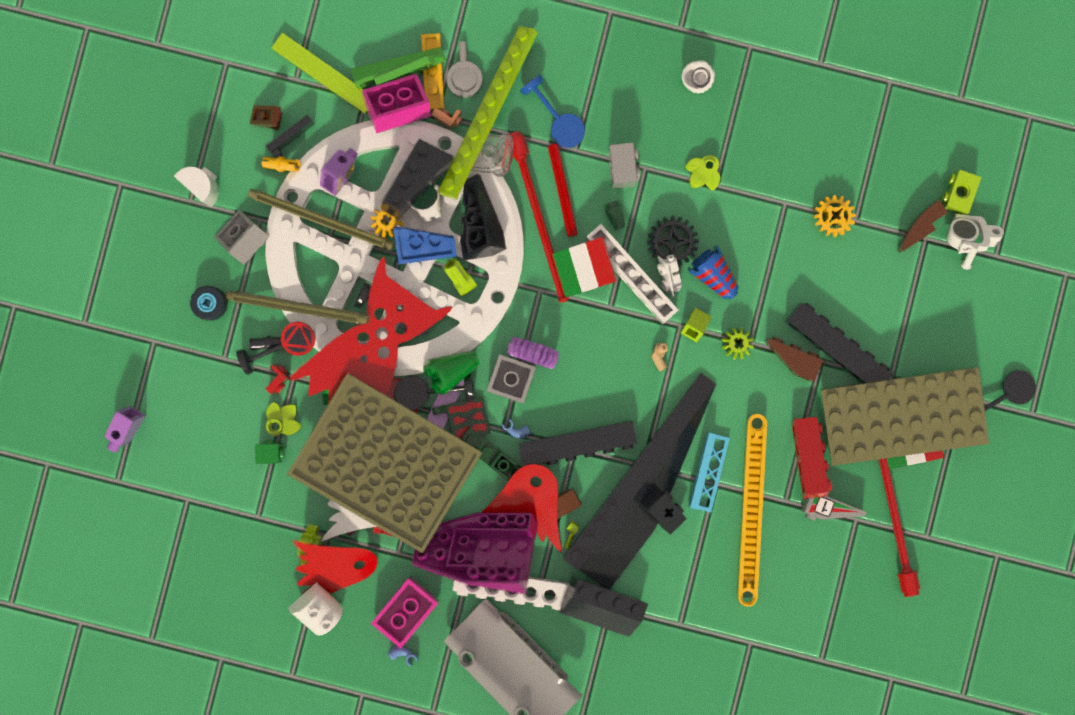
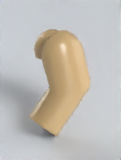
M658 343L652 353V359L659 372L667 368L663 360L666 351H668L666 343Z

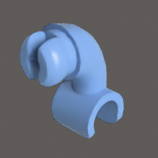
M508 419L511 423L509 428L504 427L502 424L504 430H507L511 436L518 439L526 438L531 433L526 425L519 429L513 428V422Z
M395 646L388 652L392 660L405 656L406 663L409 666L413 665L409 660L410 657H414L416 661L419 660L417 654L412 653L405 647L400 649L398 646Z

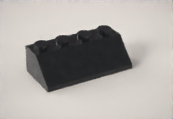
M572 576L559 613L629 637L642 623L648 603Z

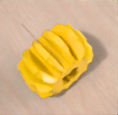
M381 205V212L377 209L374 210L377 217L371 216L370 218L376 221L371 224V227H378L375 233L379 234L382 231V237L384 238L387 236V232H389L390 237H393V226H403V222L397 221L400 219L383 212ZM385 217H388L389 219L392 218V220L389 221V225H386L385 223L382 224V222L385 221Z

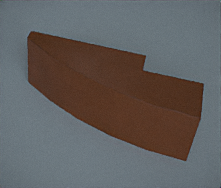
M940 200L931 204L915 218L901 239L897 249L899 253L936 230L932 223L948 213Z

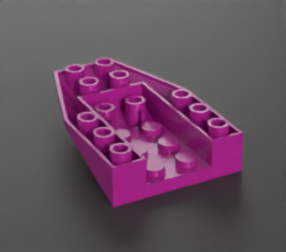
M475 513L443 522L438 526L423 553L415 549L412 564L463 584L526 594L538 524L532 513Z

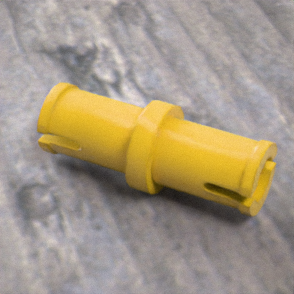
M265 156L263 160H267V162L262 161L264 169H276L279 172H284L285 170L298 172L300 169L295 167H301L298 159H286L283 156L278 158Z

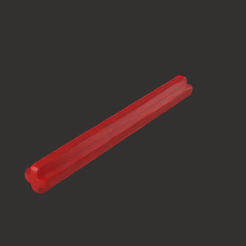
M551 144L548 146L566 232L568 237H573L577 235V229L558 144Z

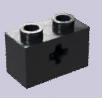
M656 488L640 504L661 528L671 535L687 518L682 514L683 508L678 503L674 504L671 501L673 497L666 490L662 492Z

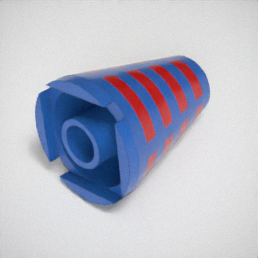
M716 245L713 246L715 250L711 251L708 249L699 255L691 263L693 268L688 267V271L723 299H732L738 294L739 286L721 249Z

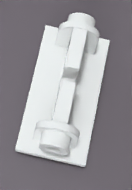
M668 255L665 260L658 256L659 264L657 268L662 276V289L674 297V291H680L682 287L680 274L678 272L673 274L679 271L677 259L674 255Z

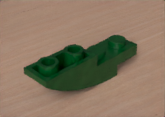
M470 426L460 437L461 440L482 451L479 459L507 481L510 480L516 471L522 468L521 465Z

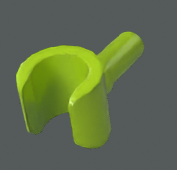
M571 521L566 528L570 532L564 546L566 549H569L572 538L579 529L578 524L574 521Z

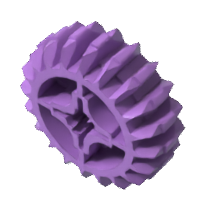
M513 337L508 345L507 353L509 356L549 369L555 368L559 359V352L557 350L518 337Z

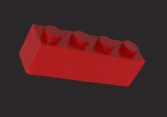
M817 417L794 419L791 425L803 499L826 497L829 490H831V481L827 479L828 462L823 457L825 444L820 438L822 425L818 423Z

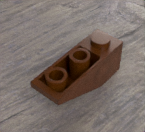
M776 337L766 339L765 343L793 375L810 382H815L823 362L822 359L818 358V354L811 351L804 353L801 351V347L790 344L789 347L783 344V340Z

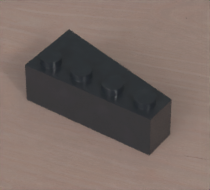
M418 139L384 197L382 211L400 219L415 204L416 200L421 195H424L428 188L450 168L454 156Z

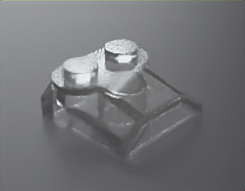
M488 135L471 171L493 173L498 177L505 176L510 171L513 157L512 136Z

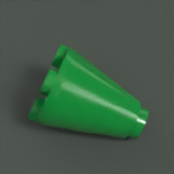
M466 351L430 358L426 360L423 370L427 377L430 376L433 382L431 387L435 394L445 395L476 369V366L479 365V360L474 351Z

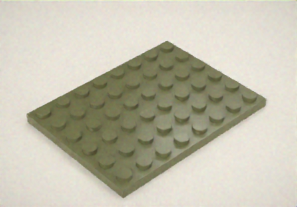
M347 373L287 475L423 553L477 463L482 451Z

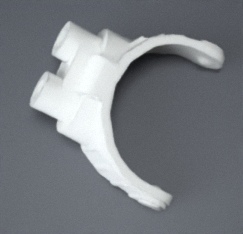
M434 184L437 190V200L433 206L424 210L411 207L413 211L418 213L420 218H423L425 224L431 222L433 217L435 219L442 217L440 212L441 194L438 192L439 186L437 184Z

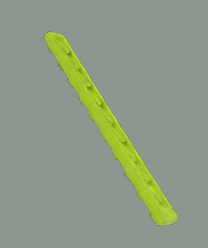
M523 26L518 27L438 190L441 195L457 200L538 34L535 29Z

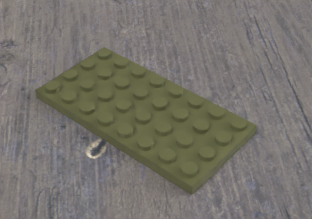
M979 367L820 389L832 466L989 444Z

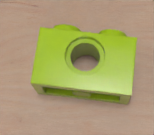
M958 170L954 174L952 173L948 180L950 185L948 192L946 191L942 197L944 208L957 214H969L982 177L962 170ZM957 188H961L963 190L962 197L957 195Z

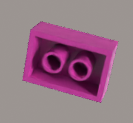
M417 73L362 90L364 105L376 134L431 117L429 101Z
M410 576L371 624L401 649L440 600Z

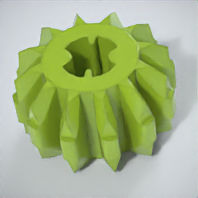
M732 328V334L728 331L725 332L728 339L722 338L721 341L727 343V345L721 348L729 349L725 354L726 356L733 353L732 359L735 360L737 355H739L740 359H744L743 352L747 356L751 354L747 348H754L753 345L749 344V342L754 341V338L747 339V336L750 334L749 331L743 334V328H739L737 334L736 329ZM735 339H736V340H739V339L741 340V342H740L741 348H740V347H736V348L734 347V345H735L734 340H735Z

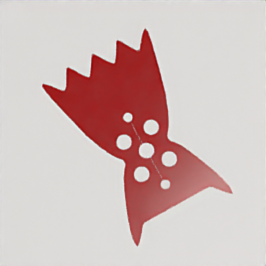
M383 257L377 266L368 298L366 315L370 316L369 323L357 325L333 339L290 377V380L309 376L308 395L312 396L323 390H328V405L347 373L387 396L396 368L397 346L400 343L411 340L436 324L451 311L452 306L437 310L432 309L386 275V263ZM399 304L403 305L404 307L403 311L397 312L396 309L397 305ZM383 308L386 310L387 314L383 320L375 318L374 312L376 309ZM399 322L405 323L407 326L406 332L402 335L397 334L395 331V326ZM384 327L387 329L388 336L385 339H378L376 336L378 328ZM365 332L369 335V342L367 344H360L358 342L357 336L360 333ZM380 347H387L390 354L387 358L382 359L378 356V349ZM362 355H367V362L360 360Z

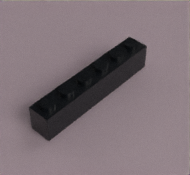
M798 304L785 322L861 383L888 380L893 376L889 372L890 368L884 363L879 364L874 360L875 356L870 352L862 351L859 348L860 344L853 339H847L844 336V331L838 327H832L829 324V319L825 316H818L810 304Z
M626 421L519 443L523 466L530 464L539 465V463L544 462L547 465L557 464L558 460L563 458L566 461L576 460L578 455L584 454V457L587 458L596 456L595 452L603 451V454L615 452L614 448L622 447V450L631 449L633 444H637L633 421Z

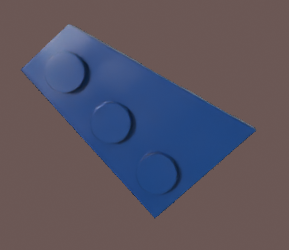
M393 226L399 264L457 257L455 240L452 235Z

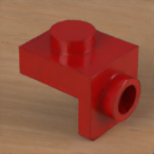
M272 364L270 368L278 375L265 389L270 394H279L286 385L284 383L290 377L286 374L288 371L281 364L278 366Z

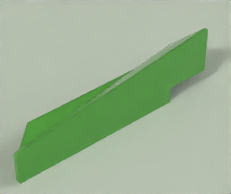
M441 47L352 68L350 71L356 87L361 89L375 82L376 85H381L419 73L445 62L446 58Z

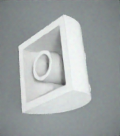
M186 167L174 175L176 179L206 205L212 207L217 201L219 195V188L215 181L217 176L206 167H203L202 170L196 167Z
M316 582L289 606L288 610L314 634L324 635L339 622L343 613V606Z

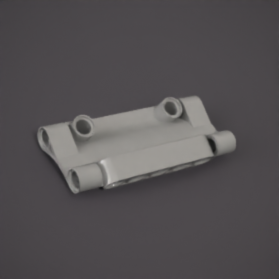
M488 599L483 600L444 640V643L458 656L459 663L510 715H526L523 710L527 712V715H565L583 696L568 682L569 678L566 672L508 614L504 612L499 613V610Z

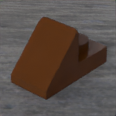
M254 105L250 124L279 130L282 118L281 108L277 106Z

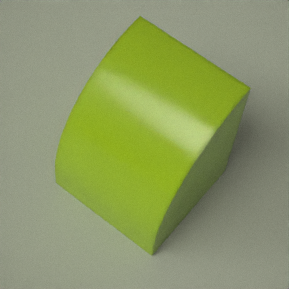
M695 307L681 334L698 342L712 317Z

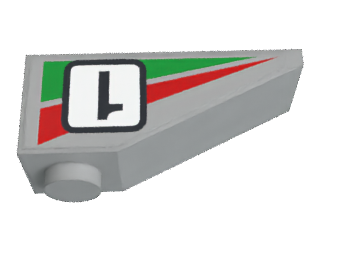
M827 496L807 498L801 509L802 512L806 513L805 517L814 521L817 518L824 520L866 516L867 513Z

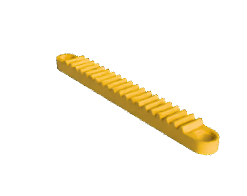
M753 414L747 419L745 435L737 598L743 606L747 607L754 605L758 598L767 420L761 414ZM755 418H759L762 421V426L759 429H755L752 426V420ZM746 591H750L753 595L749 602L742 599V594Z

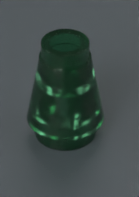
M619 200L605 204L606 209L604 211L614 230L625 227L623 206Z

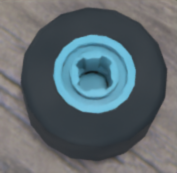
M199 287L191 296V310L200 319L217 320L227 310L228 301L225 298V294L216 287Z

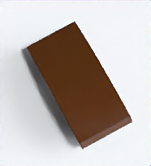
M574 488L558 494L557 519L582 505Z

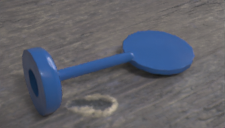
M539 74L524 86L520 92L523 95H527L531 91L537 94L555 117L551 127V136L554 142L564 148H573L583 140L585 134L584 124L576 115H558L537 88L544 80L542 75Z

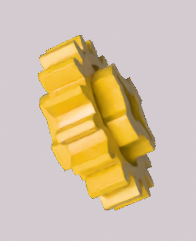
M833 195L831 200L827 196L824 198L825 203L823 201L818 202L820 208H814V211L818 213L813 216L814 219L818 220L814 225H820L819 232L825 230V236H828L830 233H832L833 237H836L838 233L842 236L845 234L844 230H851L848 225L855 224L851 220V218L856 216V214L851 213L854 206H848L849 200L843 202V196L838 200L836 195ZM829 204H838L839 207H832ZM839 211L837 213L836 219L830 221L832 219L831 217L833 216V213ZM822 213L825 214V221H823ZM831 225H836L837 227H840V228L833 229V228H830V226H831Z

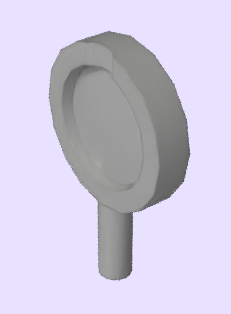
M465 41L459 42L460 62L451 66L446 80L448 88L454 95L460 98H469L479 92L482 87L483 77L477 65L467 61V45Z

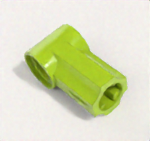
M456 258L445 262L442 268L453 281L452 284L462 297L477 287L475 281L468 272H465Z

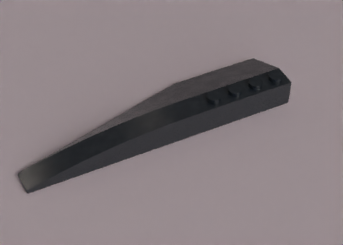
M700 373L563 555V559L599 585L611 589L654 532L658 523L640 503L656 488L662 492L666 490L669 494L671 493L716 387L713 381Z

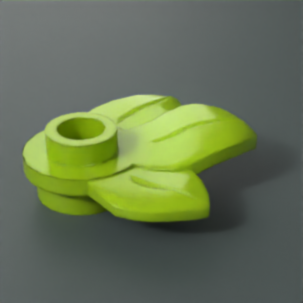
M706 155L702 159L693 158L686 164L685 168L692 172L690 177L692 188H698L705 184L712 191L717 188L720 182V174L717 171L719 160L715 156ZM708 161L713 163L712 168L706 167Z
M276 402L270 404L266 411L268 421L265 428L267 433L272 436H278L282 433L292 435L298 432L302 425L294 420L297 413L296 406L286 405L280 408ZM274 423H277L279 425V428L277 430H274L272 428V425Z

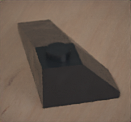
M476 174L467 179L463 187L462 204L465 206V215L461 219V224H464L463 235H460L463 260L494 256L507 249L503 229L480 174Z

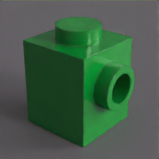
M265 440V444H255V464L282 463V459L285 458V448L282 447V443H276V440Z

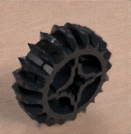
M671 216L670 222H668L667 217H664V224L658 220L656 224L659 228L652 226L651 229L655 233H648V236L653 238V240H647V244H653L652 247L648 248V251H655L651 257L655 258L658 255L663 260L667 259V255L663 254L658 245L669 249L670 255H674L679 267L683 265L682 259L688 263L689 258L687 255L693 258L695 255L691 250H698V247L693 246V244L699 243L698 239H693L698 233L690 232L694 226L691 225L687 228L686 225L689 221L686 220L682 224V217H679L677 222H675L674 216ZM670 227L667 238L657 239L661 230ZM676 227L681 229L688 239L679 237ZM672 235L678 242L674 245V248L667 242L671 239ZM688 245L685 253L676 257L677 247Z

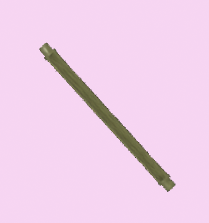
M250 189L248 192V197L253 198L255 201H260L361 239L382 249L392 250L394 247V242L389 241L388 238L377 236L263 193L261 190Z
M227 291L225 294V298L232 300V302L338 319L357 324H368L370 321V316L362 312L341 310L238 291Z

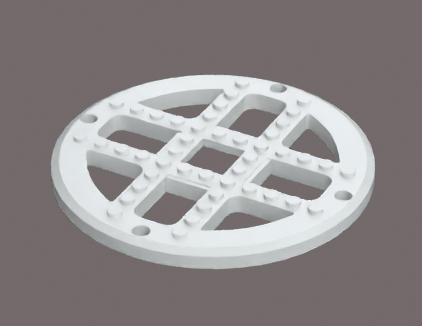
M371 120L355 124L337 131L310 149L299 160L301 167H295L300 170L298 172H289L278 190L276 198L289 202L288 195L294 192L297 193L298 198L292 204L306 208L313 193L317 191L325 192L364 211L357 228L379 236L380 233H375L378 227H371V224L376 221L370 218L371 216L377 217V214L374 212L375 209L381 212L380 206L418 139L441 149L440 144L442 141H449L451 147L443 151L454 156V160L464 138L448 129L420 120L377 134ZM349 148H352L360 156L376 150L399 148L381 187L375 192L367 191L347 181L335 196L320 186L321 168L338 150L346 152ZM481 151L467 179L480 174L503 229L507 249L494 256L465 260L489 274L488 283L480 299L474 304L465 303L425 283L436 259L407 263L403 272L386 264V275L435 310L452 306L451 311L447 315L460 322L456 327L430 341L411 346L397 347L398 355L394 376L424 373L423 366L426 365V360L430 358L466 351L471 352L494 331L503 319L518 288L524 257V238L519 211L512 192L502 174ZM463 188L457 200L440 195V212L442 217L438 219L433 217L431 222L425 224L423 218H420L418 213L410 208L403 215L402 219L397 220L403 222V226L399 227L454 236L456 255L463 259L460 236L450 230V222L463 198ZM272 206L266 232L269 236L266 240V263L275 297L313 304L305 291L298 270L295 245L300 243L338 263V275L322 306L344 310L360 277L371 283L373 282L377 266L380 262L370 256L374 244L352 237L349 244L346 245L305 225L302 217ZM385 217V221L382 222V224L386 222L389 223V221L392 220V218L389 219L388 217ZM496 292L503 294L504 298L500 303L493 301L492 297ZM399 304L396 308L402 310L404 307ZM385 309L380 320H383L386 317L387 313ZM282 310L290 323L304 322L313 329L316 337L314 348L317 351H320L333 339L343 334L338 326V319ZM400 322L397 323L395 326L396 332L400 326ZM380 327L377 329L376 336L378 339H385L388 336L386 328ZM369 339L366 341L358 340L360 344H367ZM380 347L378 349V356L385 359L389 356L390 351L387 347ZM362 355L360 360L367 362V355Z

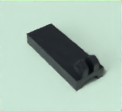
M306 115L266 147L275 158L282 156L280 150L314 125L313 121Z

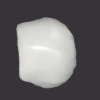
M704 60L693 61L685 66L681 78L684 86L689 91L697 94L704 93L712 87L715 71Z

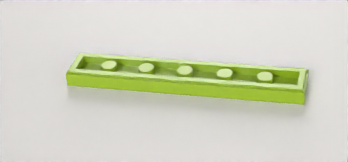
M281 33L271 47L272 50L363 114L367 113L362 88L358 89L351 80L287 35Z

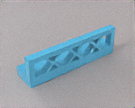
M707 432L689 502L690 508L708 512L712 511L730 438ZM715 439L724 440L723 449L716 452L713 448ZM716 456L719 465L711 471L709 468L710 459ZM711 475L714 479V485L706 489L704 486L705 479ZM705 493L710 499L708 507L699 505L701 496Z

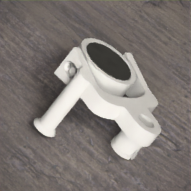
M956 214L946 234V239L952 247L958 249V253H967L960 265L963 269L969 270L972 267L971 263L977 251H986L989 246L995 247L1004 235V231L999 226L987 225L984 218L980 216ZM980 232L981 243H975Z

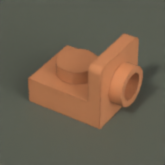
M435 108L431 114L433 119L450 130L454 126L458 127L462 121V112L459 109L456 110L452 118L450 117L451 114L442 108L441 110Z

